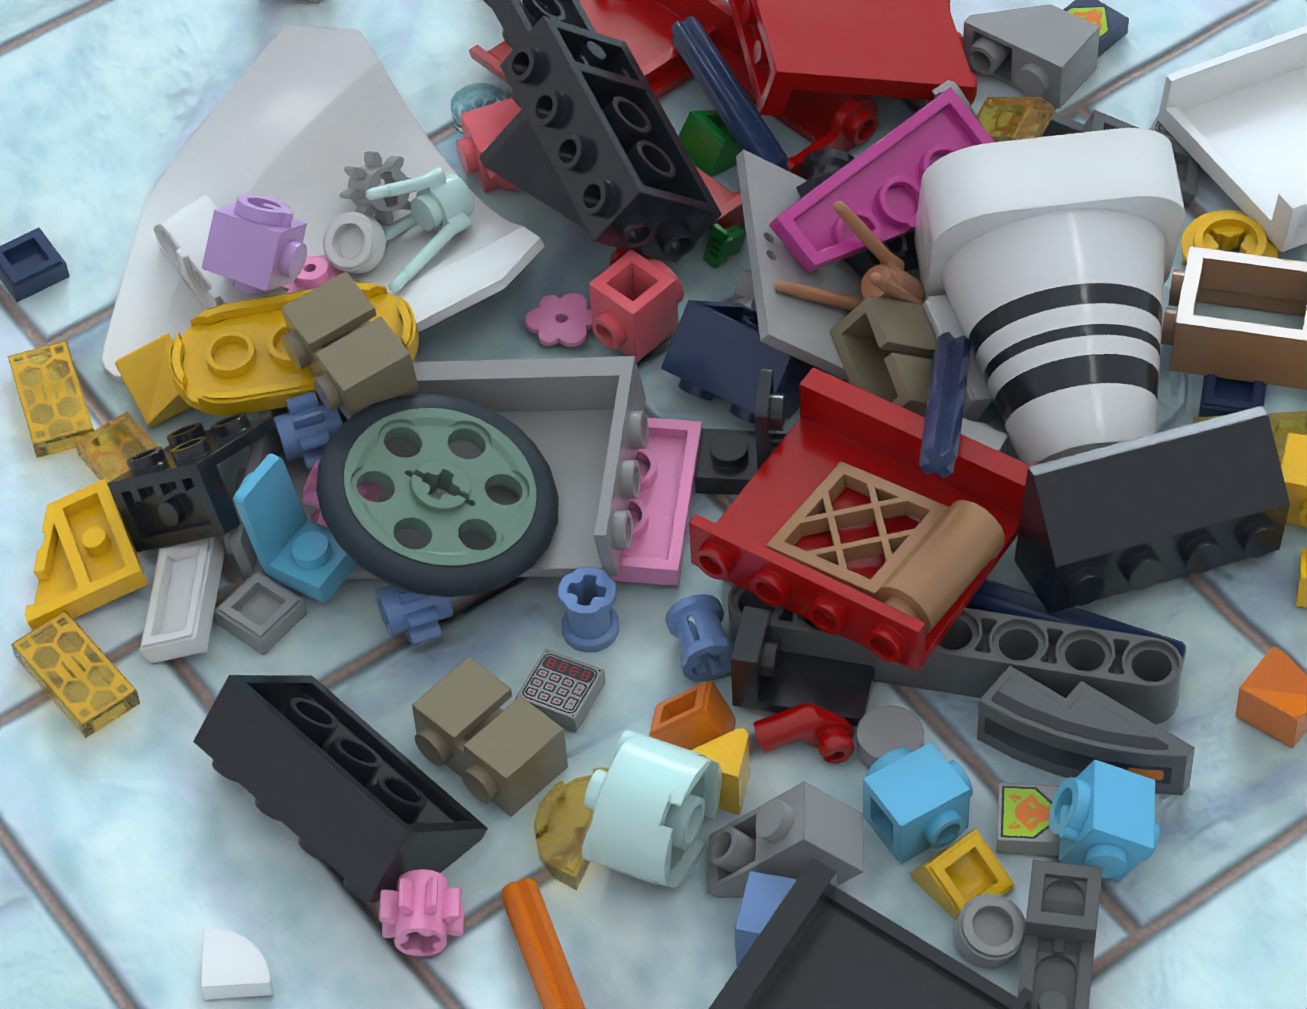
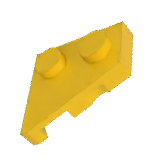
M105 478L47 504L42 527L45 539L43 545L37 551L33 571L39 580L34 605H26L24 615L32 631L37 630L64 612L71 619H74L149 584L132 539ZM62 617L56 622L58 625H61L68 621ZM50 623L34 634L37 636L54 628V626Z

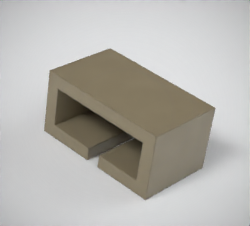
M347 271L281 307L288 333L281 337L283 346L299 370L308 366L316 376L312 378L313 385L320 399L330 412L340 408L349 420L372 404L397 396L413 395L420 391L410 353L381 316L371 322L369 321V319L376 316L375 308Z
M869 295L830 330L849 383L925 417L933 356L937 348V341L923 305Z
M468 656L412 704L416 728L415 743L421 753L432 764L436 766L445 764L462 777L465 786L475 798L485 804L492 801L512 817L568 768L564 729L522 696L505 710H502L500 706L512 697L511 688Z

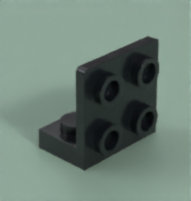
M245 412L237 413L210 426L211 429L204 430L200 422L194 423L170 433L166 437L169 446L166 448L154 447L138 453L126 461L129 470L108 482L107 485L136 552L225 535L241 525L217 465L276 429L277 426L272 415L248 420Z

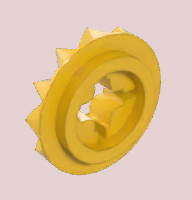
M1218 210L1203 214L1186 227L1181 238L1182 265L1185 266L1190 246L1214 250L1221 248L1224 251H1231L1234 248L1238 249L1240 247V253L1278 258L1279 250L1267 238L1263 227L1242 211Z

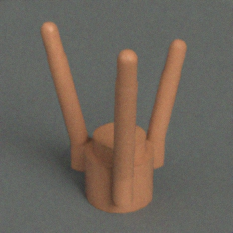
M840 200L836 201L833 205L835 212L880 261V265L870 268L862 278L860 288L863 296L859 299L785 280H779L775 284L776 290L781 293L849 311L856 308L869 295L918 305L923 304L925 296L922 283L904 271V261L892 254L864 222Z

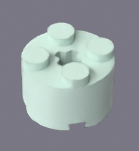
M626 730L619 739L614 760L608 772L600 769L596 770L587 786L584 807L594 811L591 826L583 842L582 858L658 886L664 885L673 889L681 887L697 865L706 845V841L697 839L703 818L715 819L722 786V769L720 764L703 754L632 730Z

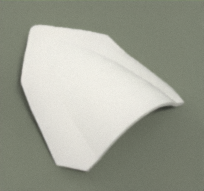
M284 25L237 83L181 147L145 199L103 348L102 361L110 377L124 383L115 365L119 358L167 333L170 334L172 340L175 339L179 331L182 337L184 332L192 326L190 320L206 309L226 303L288 293L285 292L282 286L269 291L267 295L245 293L233 286L234 280L202 269L213 212L218 208L236 203L239 195L266 196L288 205L290 211L294 213L293 219L307 223L303 243L307 246V257L325 255L323 237L329 223L342 213L355 212L358 207L351 199L340 198L339 194L348 189L350 176L345 173V166L358 168L364 166L365 152H378L382 157L383 164L391 155L403 157L404 162L400 170L409 178L424 176L437 168H441L445 175L448 173L456 174L425 134L397 91L380 59L359 29ZM381 179V184L375 187L383 186L385 184L384 179ZM470 190L474 201V211L472 215L468 216L471 220V226L456 234L398 292H392L389 289L390 282L439 231L434 229L426 231L418 224L386 242L383 258L374 269L363 274H348L354 282L375 283L386 287L387 293L395 295L398 299L400 295L411 306L419 333L505 289L545 247L541 238L525 226L514 224L498 215ZM418 191L409 194L408 200L410 202L416 198ZM403 209L393 211V223L412 213V211ZM374 212V214L372 215V218H374V219L376 220L375 212Z

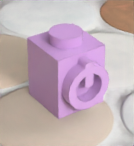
M239 195L236 203L214 210L202 269L234 280L233 286L242 292L254 295H267L271 290L294 282L295 278L301 273L307 257V246L303 243L307 223L293 219L294 213L290 211L288 205L281 201L260 195Z

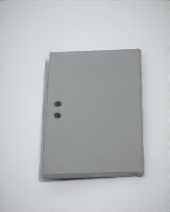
M743 149L736 156L760 341L849 382L830 330L851 311L781 293L776 290L775 284L779 280H785L860 299L863 296L860 288L863 277L856 273L844 260L808 274L804 271L769 227V224L778 215L801 199L796 187L807 180Z

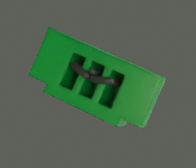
M718 223L713 224L703 259L714 269L718 268L721 263L727 261L728 257L740 253L746 232L737 225L724 229Z

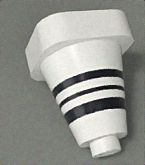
M1119 128L980 144L957 150L940 158L929 166L922 176L914 242L921 283L925 292L924 302L928 296L947 294L961 329L971 343V352L1017 458L1031 466L1156 434L1163 287L1171 272L1186 217L1172 144L1166 136L1159 132L1141 128Z

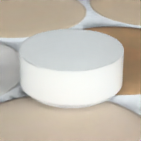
M345 212L335 217L327 226L323 237V250L329 263L341 271H347L352 274H363L374 269L382 260L386 249V236L379 222L370 216L358 212Z

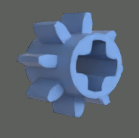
M315 391L286 399L289 412L273 417L287 462L303 458L307 470L312 469L314 464L321 459L328 441L343 425L338 408L330 412L323 402L318 403Z
M391 584L390 586L375 590L378 608L388 634L394 636L405 632L408 642H412L413 645L442 636L438 621L453 616L450 597L416 594Z

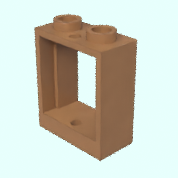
M1190 246L1185 271L1174 269L1171 280L1168 306L1178 308L1166 307L1161 344L1172 345L1169 371L1205 376L1213 374L1219 378L1254 382L1255 380L1269 385L1307 390V262ZM1197 302L1305 316L1303 330L1198 316L1195 315Z

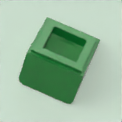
M695 110L689 112L679 133V138L694 165L710 177L736 166V156L742 150L717 111Z

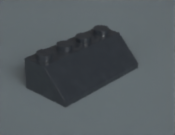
M1263 406L1029 466L1027 469L1014 561L1047 612L1052 613L1074 606H1084L1099 599L1132 590L1145 589L1157 583L1190 574L1204 573L1212 568L1248 558L1262 557L1270 552L1280 550L1290 502L1268 413Z
M229 675L193 741L213 759L212 766L219 774L241 784L256 798L255 805L262 813L272 819L282 821L300 838L298 843L305 852L319 860L326 861L344 877L343 884L346 889L365 901H379L381 890L397 891L398 878L408 871L425 869L441 873L482 840L488 830L482 822L312 675Z

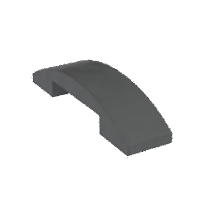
M1033 860L1018 995L1024 987L1033 992L1031 1009L1089 1008L1102 867Z

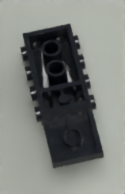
M484 0L493 9L500 22L505 42L513 49L499 66L512 88L510 94L513 100L522 109L480 155L479 158L483 166L588 230L594 242L625 250L632 249L637 253L677 263L682 256L688 254L695 247L698 239L716 222L722 213L626 42L597 33L579 0Z

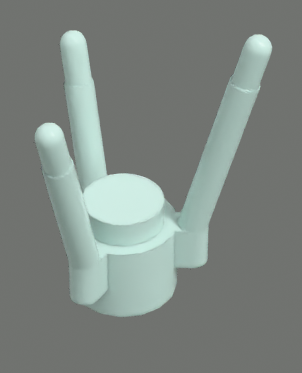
M437 168L421 177L384 184L383 186L370 188L366 191V198L369 200L389 198L418 191L416 198L411 201L412 213L395 221L393 225L383 228L386 242L418 224L426 231L433 229L439 231L390 282L389 289L392 292H398L456 234L471 226V220L468 216L472 215L474 211L473 197L468 186L456 174L448 173L445 175L441 168Z

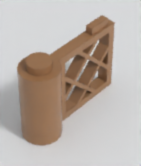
M840 461L766 544V547L925 622L926 636L1004 545L1005 536L1002 527L995 517L985 508L974 502L958 500L948 507ZM846 487L866 495L870 499L869 504L833 511L831 505ZM907 514L922 519L915 529L887 534L883 521L884 519ZM875 521L879 536L841 544L838 529ZM830 531L833 546L805 551L795 546L803 536ZM884 554V565L871 579L847 569L846 562Z

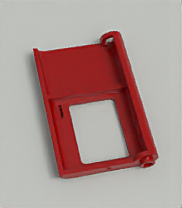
M579 0L597 33L626 42L657 99H660L694 76L673 44V33L671 31L673 23L676 21L683 22L691 16L701 22L750 100L757 105L728 1ZM505 41L488 51L479 45L469 49L472 59L510 85L499 66L513 51ZM793 89L783 115L773 117L812 144L797 155L788 158L786 163L789 168L788 171L800 177L803 159L815 150L836 148L848 152L857 145H863L868 142L874 135L879 122L876 101L868 95ZM697 168L722 213L714 224L718 223L726 229L733 225L741 226L745 223L741 192H733Z

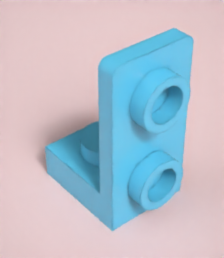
M271 453L268 454L255 471L244 478L239 489L234 494L233 501L264 574L278 583L326 604L357 566V563L338 545L329 529L307 520L282 458Z

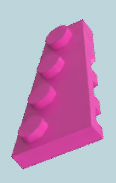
M950 87L778 215L769 224V227L808 274L868 250L865 244L835 212L833 205L836 201H843L882 243H886L915 231L921 180L929 166L952 152L970 146L994 143V140Z

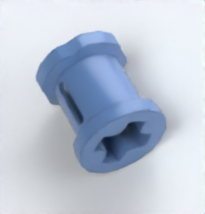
M580 567L573 573L565 575L558 585V601L566 610L561 623L562 636L566 643L573 649L582 652H598L608 648L615 642L619 634V617L612 608L616 601L615 582L609 578L604 570L595 567Z
M699 594L683 598L672 605L665 618L670 634L679 639L684 654L680 660V665L684 676L691 681H713L731 672L730 658L734 642L725 637L721 625L724 611L720 600L712 595ZM690 616H693L695 624L690 620L688 621ZM709 652L711 655L716 656L715 660H711Z

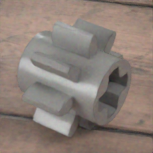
M367 151L364 153V166L359 168L345 166L344 171L350 176L348 189L339 195L340 198L351 199L358 206L355 212L370 217L375 212V217L379 224L390 226L393 225V211L399 209L411 210V202L408 200L410 193L369 200L366 198V191L381 184V179H384L385 184L412 178L406 177L400 170L404 162L403 157L391 155L383 164L382 157L378 152Z

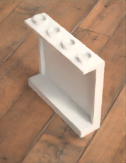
M1307 26L1275 35L1265 41L1236 51H1230L1220 57L1189 68H1182L1175 73L1167 75L1157 120L1248 217L1254 219L1263 227L1267 238L1281 253L1306 244Z

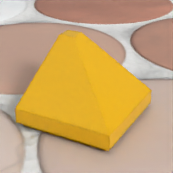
M973 829L909 872L915 882L955 920L964 905L972 898L982 894L1002 896L1015 886L977 829Z

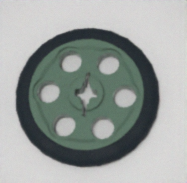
M437 394L403 395L372 404L342 425L328 441L318 464L316 493L322 517L338 545L364 570L388 584L416 594L458 597L478 595L507 585L535 565L549 547L558 524V492L550 466L536 444L516 424L492 409L459 397ZM395 438L405 439L414 444L419 453L408 458L398 457L387 450L385 443ZM456 440L469 441L480 449L481 455L474 459H464L452 453L448 445ZM364 483H378L387 488L391 498L384 502H372L363 498L358 492L357 487ZM491 486H505L514 491L519 501L510 505L498 504L487 496L485 490ZM437 488L448 492V494H443L440 499L429 495L433 494ZM402 529H413L426 537L428 545L420 549L406 548L397 542L394 534ZM477 530L487 535L493 546L485 550H473L466 547L458 535L464 531Z

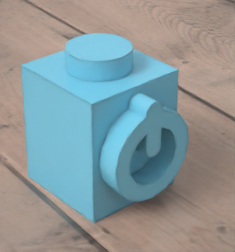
M932 742L915 751L907 747L897 748L880 757L863 778V817L897 861L902 864L931 847L942 848L949 845L961 835L964 829L968 828L970 797L973 795V788L962 766L955 760L948 762Z
M1094 760L1076 778L1069 777L1064 780L1053 798L1049 813V829L1052 834L1060 837L1059 861L1067 864L1102 867V878L1121 881L1142 860L1150 858L1156 849L1160 835L1159 823L1155 821V780L1098 760Z

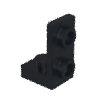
M760 368L755 405V431L702 429L695 472L696 493L739 495L786 436V434L776 433V431L784 430L786 397L785 393L774 392L773 369Z
M744 606L730 658L732 705L778 713L807 702L846 718L851 725L858 726L860 720L867 712L874 683V668L865 664L781 651V639L774 638L771 634V610Z

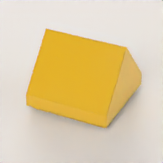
M744 727L735 729L691 750L703 754L720 764L722 769V786L718 809L737 815L741 814L750 775L749 734Z

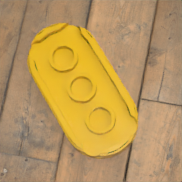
M355 282L375 308L376 316L369 319V321L371 322L381 316L408 350L413 362L419 346V333L415 316L409 303L400 295L398 299L395 295L387 293V289L384 286L371 282ZM313 289L217 305L202 311L191 319L192 326L184 332L182 337L179 331L171 343L168 355L169 370L176 390L182 399L193 408L216 416H231L242 412L248 414L288 407L286 399L311 391H315L318 402L322 401L312 382V378L316 376L308 366L299 370L294 365L281 340V337L288 333L281 307Z

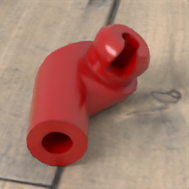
M806 702L753 723L757 739L765 753L802 740L818 748V752L823 756L825 762L838 764L846 761L855 749L853 742L854 730L846 718L812 703Z

